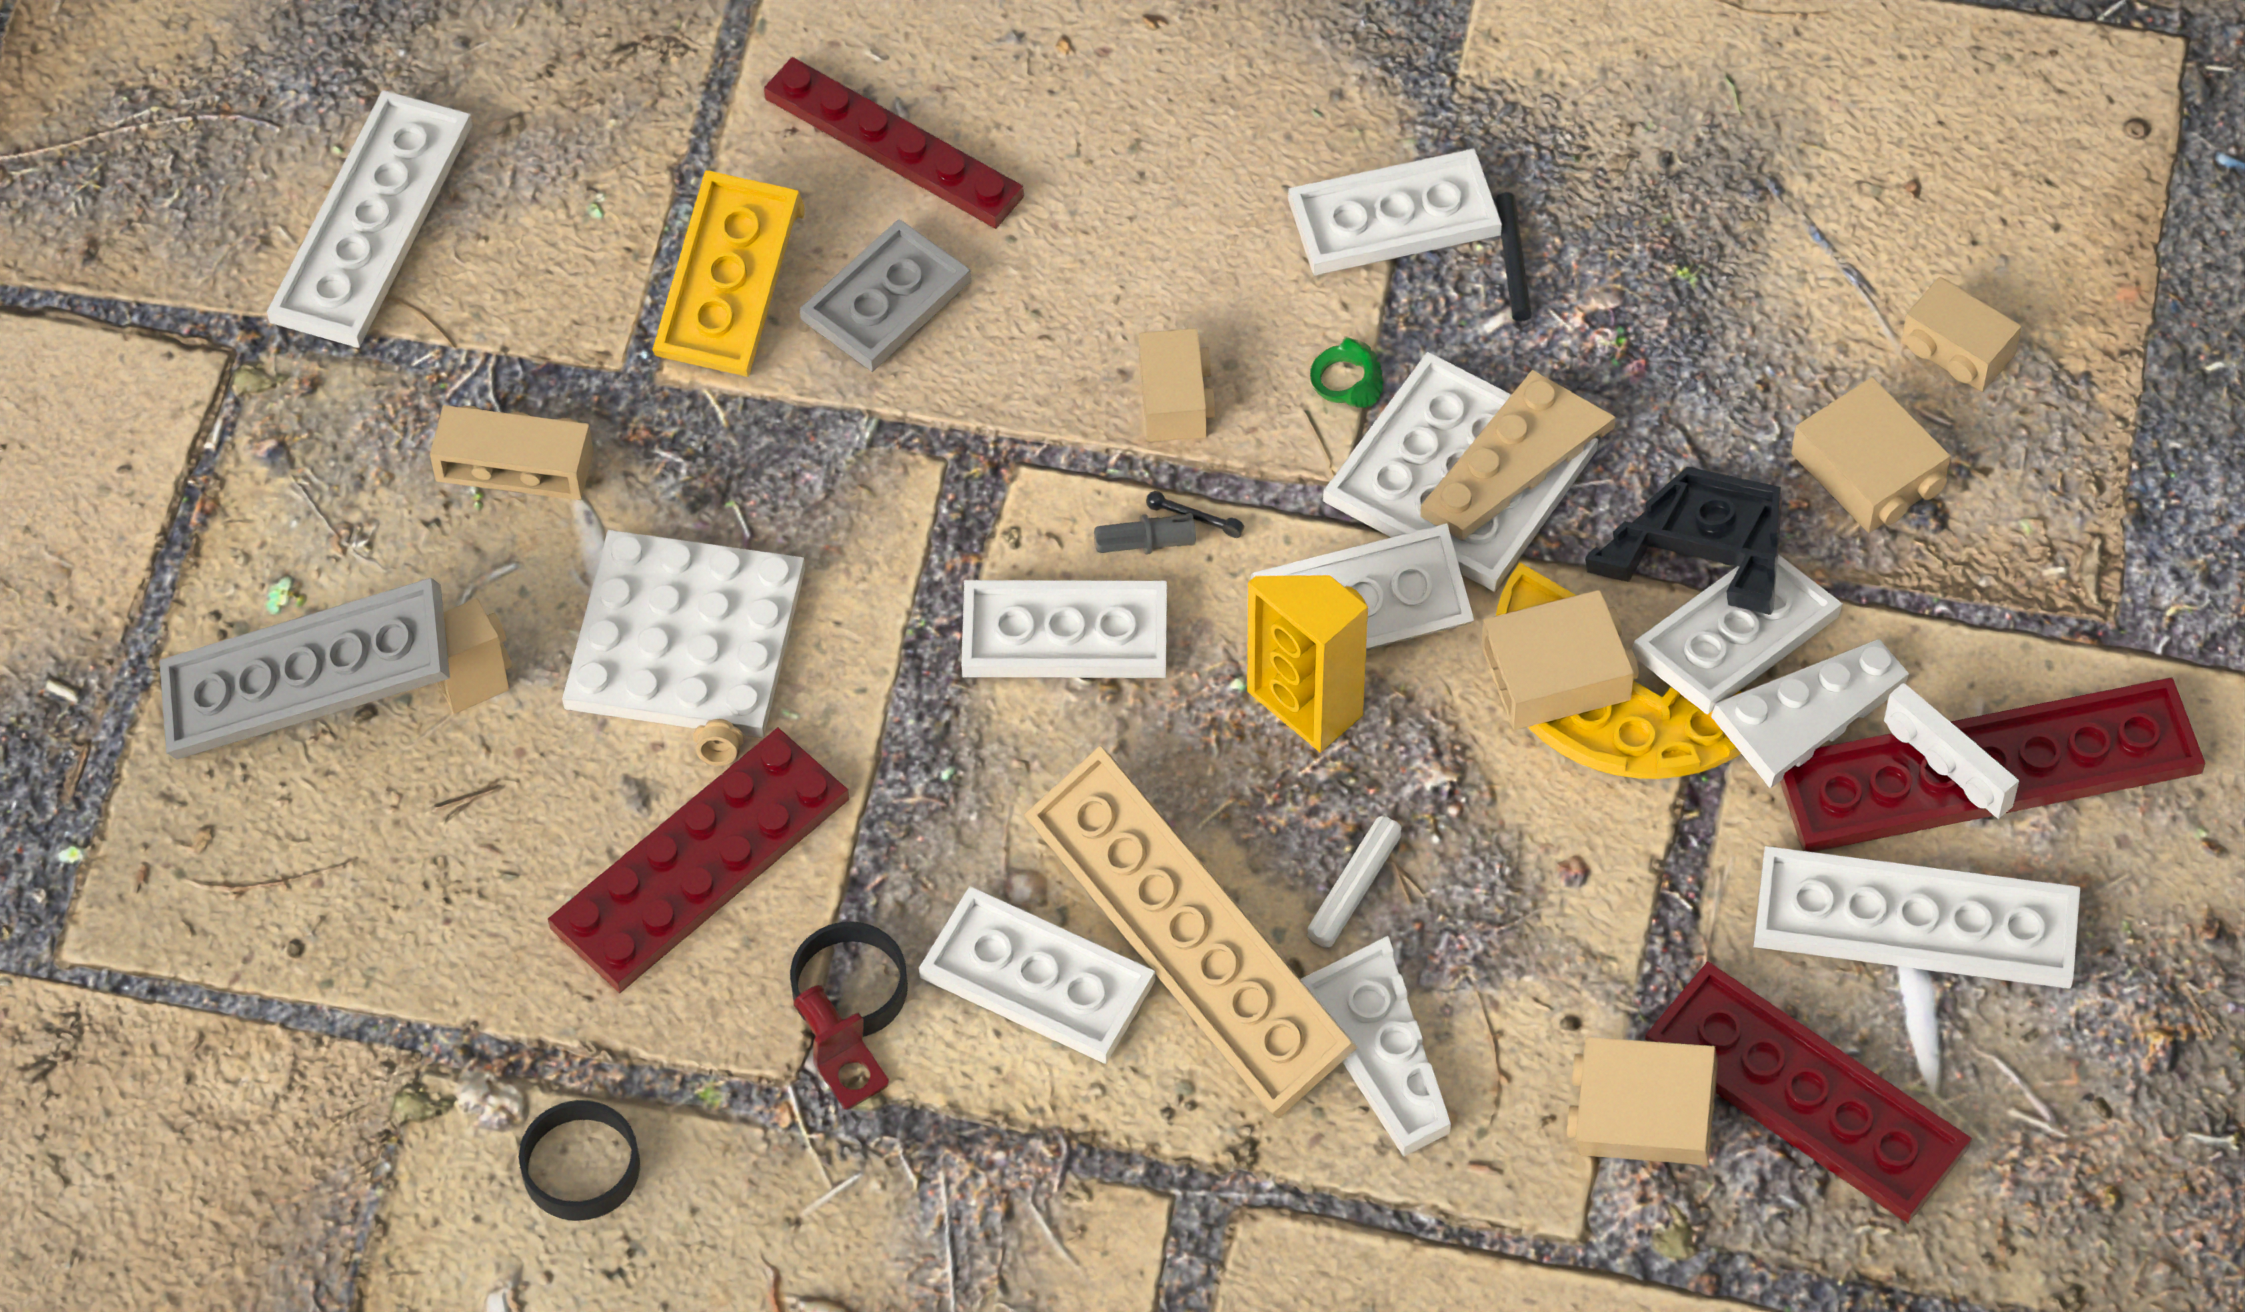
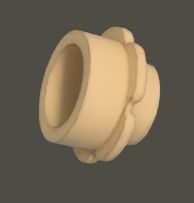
M724 719L709 720L706 726L699 725L693 734V740L697 743L696 753L698 757L705 763L714 766H724L733 762L740 752V745L744 743V737L740 729Z

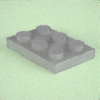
M898 219L800 307V317L803 322L873 372L971 282V270L905 222Z

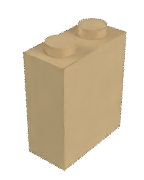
M1870 377L1796 425L1791 454L1868 533H1871L1884 523L1886 525L1894 524L1906 513L1910 506L1922 498L1930 500L1940 493L1947 483L1946 476L1951 457L1873 377Z
M1601 590L1483 619L1481 648L1513 731L1631 700L1633 679L1639 676L1637 661L1631 648L1624 650L1620 640L1622 628L1619 615L1615 607L1607 608Z
M1586 1037L1584 1054L1575 1053L1573 1062V1086H1581L1579 1106L1570 1105L1567 1123V1135L1570 1138H1575L1579 1154L1583 1156L1709 1165L1718 1068L1715 1046Z

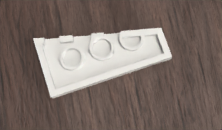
M1877 639L1717 702L1711 717L1769 788H1772L1783 779L1786 771L1794 765L1800 767L1813 756L1815 749L1827 740L1833 742L1846 731L1848 724L1858 717H1866L1887 701L1890 693L1903 682L1906 684L1909 673L1882 641Z
M1386 936L1302 978L1301 981L1358 1047L1342 1062L1404 1157L1449 1134L1451 1123L1432 1066L1428 1063L1417 1021L1413 1018L1407 1000V991L1393 957L1394 951L1389 936Z

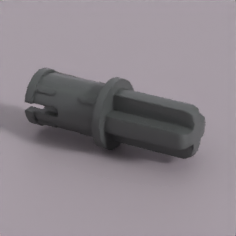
M1191 513L1161 518H1148L1146 514L1140 516L1139 522L1097 526L1094 528V543L1099 553L1143 548L1145 555L1151 554L1152 549L1193 546L1196 543L1195 523Z

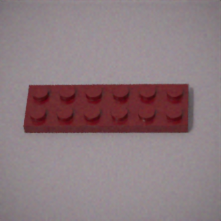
M777 727L548 918L549 927L618 993H621L849 800V791Z
M1709 961L1704 964L1645 1034L1644 1041L1715 1046L1718 1059L1716 1094L1907 1224L1910 1223L1970 1148L1972 1140L1970 1136Z

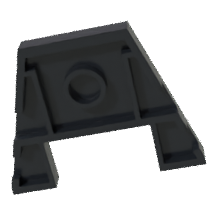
M1687 466L1645 503L1646 511L1632 523L1624 521L1613 531L1614 539L1603 549L1595 547L1585 558L1587 573L1625 582L1631 580L1649 547L1717 561L1725 565L1739 566L1726 591L1728 605L1771 615L1774 610L1782 509L1781 487Z

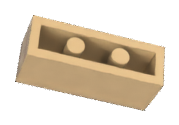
M443 405L430 451V458L436 482L581 500L594 449L589 424L580 423L574 419L560 418L556 420L533 417L523 412L502 413L486 411L470 405L462 407Z

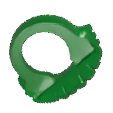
M1345 337L1339 346L1326 349L1314 360L1310 370L1311 383L1317 394L1328 401L1347 403L1349 406L1357 408L1371 407L1376 404L1383 391L1382 384L1384 380L1382 370L1380 369L1381 364L1377 361L1378 357L1374 351H1371L1369 345L1356 339ZM1337 362H1349L1364 368L1363 379L1343 391L1330 390L1321 382L1323 372L1330 365Z

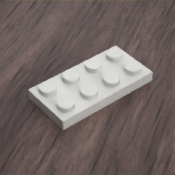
M1475 149L1288 188V201L1313 275L1501 235L1502 224Z
M1447 523L1251 574V579L1255 576L1330 575L1344 587L1350 586L1361 594L1368 606L1366 650L1471 624L1474 621Z
M1778 554L1774 610L1771 615L1728 605L1726 591L1739 569V566H1737L1634 641L1632 651L1638 661L1704 713L1709 714L1713 711L1715 703L1732 697L1839 617L1843 603Z
M964 580L962 677L1166 678L1167 581Z
M971 886L967 889L919 967L921 979L1104 1064H1107L1155 983L1154 970Z

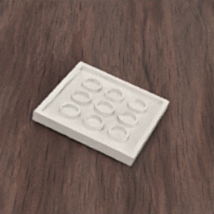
M1427 352L1324 489L1323 502L1389 537L1435 527L1436 525L1420 517L1421 505L1509 399L1511 394ZM1594 438L1585 444L1583 452L1571 461L1566 462L1564 460L1546 473V479L1532 490L1527 487L1512 498L1509 507L1463 541L1451 535L1461 574L1495 592L1597 451L1598 439Z
M608 530L562 698L564 709L689 728H697L699 725L706 726L709 720L724 719L740 729L744 736L764 738L805 572L804 557Z

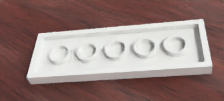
M382 90L267 310L270 323L360 348L473 126L469 113Z
M1765 846L1753 947L2071 989L2074 977L2080 887Z

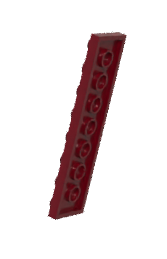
M2173 677L1950 721L2019 780L2013 807L2006 813L2202 774L2205 767V760ZM1892 733L1817 748L1809 760L1800 767L1794 765L1784 773L1783 779L1780 781L1802 850L1807 852H1817L1994 816L1986 808H1979L1974 805L1966 796L1963 788L1949 776L1937 773L1929 765L1926 757L1909 742L1900 741Z

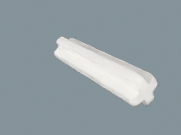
M1387 816L1376 818L1308 926V938L1310 941L1323 948L1333 946L1400 839L1401 825L1397 821L1391 820Z

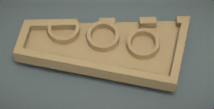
M1531 370L1423 502L1420 517L1436 526L1447 523L1450 534L1463 541L1509 507L1511 499L1527 487L1532 490L1546 479V473L1562 461H1571L1583 452L1585 444L1599 435L1602 438L1613 430L1616 417L1536 371Z

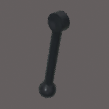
M1159 491L1150 492L1146 497V504L1151 510L1157 511L1163 508L1180 515L1191 513L1193 519L1223 529L1225 534L1233 538H1239L1245 528L1244 524L1238 519L1228 518L1225 520L1167 500Z

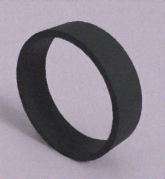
M852 921L827 925L808 936L795 952L790 968L793 1001L801 994L798 989V982L803 968L819 951L843 942H861L877 947L894 961L900 972V980L893 996L884 1006L871 1014L862 1016L864 1019L862 1037L874 1034L889 1025L899 1014L905 1003L908 981L903 953L891 936L875 926Z
M568 1101L547 1109L529 1125L522 1137L519 1148V1165L527 1193L538 1207L560 1219L584 1221L612 1212L629 1197L639 1177L640 1157L635 1134L631 1126L619 1112L595 1101ZM592 1120L607 1124L617 1130L630 1145L631 1158L622 1179L606 1193L584 1201H565L546 1194L530 1178L528 1165L531 1153L539 1140L553 1128L571 1121Z

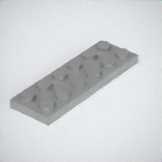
M428 578L159 660L166 753L175 759L184 758L450 679L441 585L434 579Z

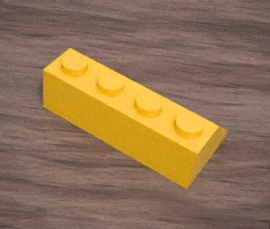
M1330 575L1255 576L1248 582L1247 692L1321 753L1363 716L1368 606L1357 590L1350 586L1344 587Z

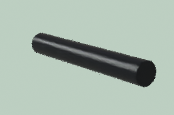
M1503 192L1497 195L1496 204L1502 224L1501 240L1513 320L1526 321L1532 314L1516 200L1513 193Z

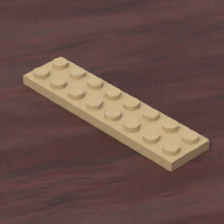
M1102 746L1096 748L1024 814L1026 819L1149 967L1155 971L1158 978L1272 1115L1279 1119L1358 1048Z

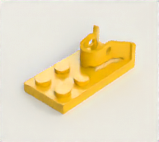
M705 170L652 350L655 356L749 377L793 223L797 218H804L805 206L799 190Z

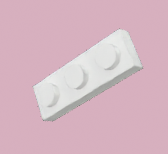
M1904 682L1889 694L1884 722L1887 723L1890 731L1897 739L1905 743L1909 742L1926 757L1929 765L1937 773L1949 776L1964 789L1968 799L1977 807L1986 808L1998 819L2013 807L2019 780Z

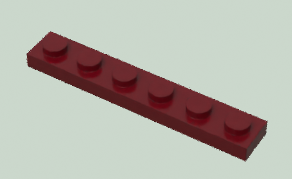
M793 56L764 86L765 99L994 229L1003 222L1024 198L1023 185Z

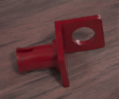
M821 985L813 986L801 993L793 1003L796 1010H799L816 1036L814 1038L813 1064L845 1110H850L887 1088L889 1085L888 1077L862 1040L864 1019L860 1013L857 1012L843 1020ZM848 1063H859L867 1068L870 1078L864 1087L849 1089L844 1087L838 1078L840 1069Z

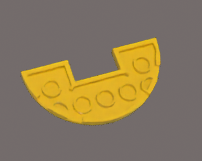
M1519 562L1502 591L1496 616L1577 595ZM1634 680L1631 700L1528 727L1547 745L1579 764L1605 773L1631 778L1663 779L1696 774L1722 765L1741 754L1712 719L1713 711L1709 714L1704 713L1673 687H1670L1666 694L1661 697ZM1738 691V692H1737L1736 694H1734L1733 696L1738 695V694L1743 693V692Z

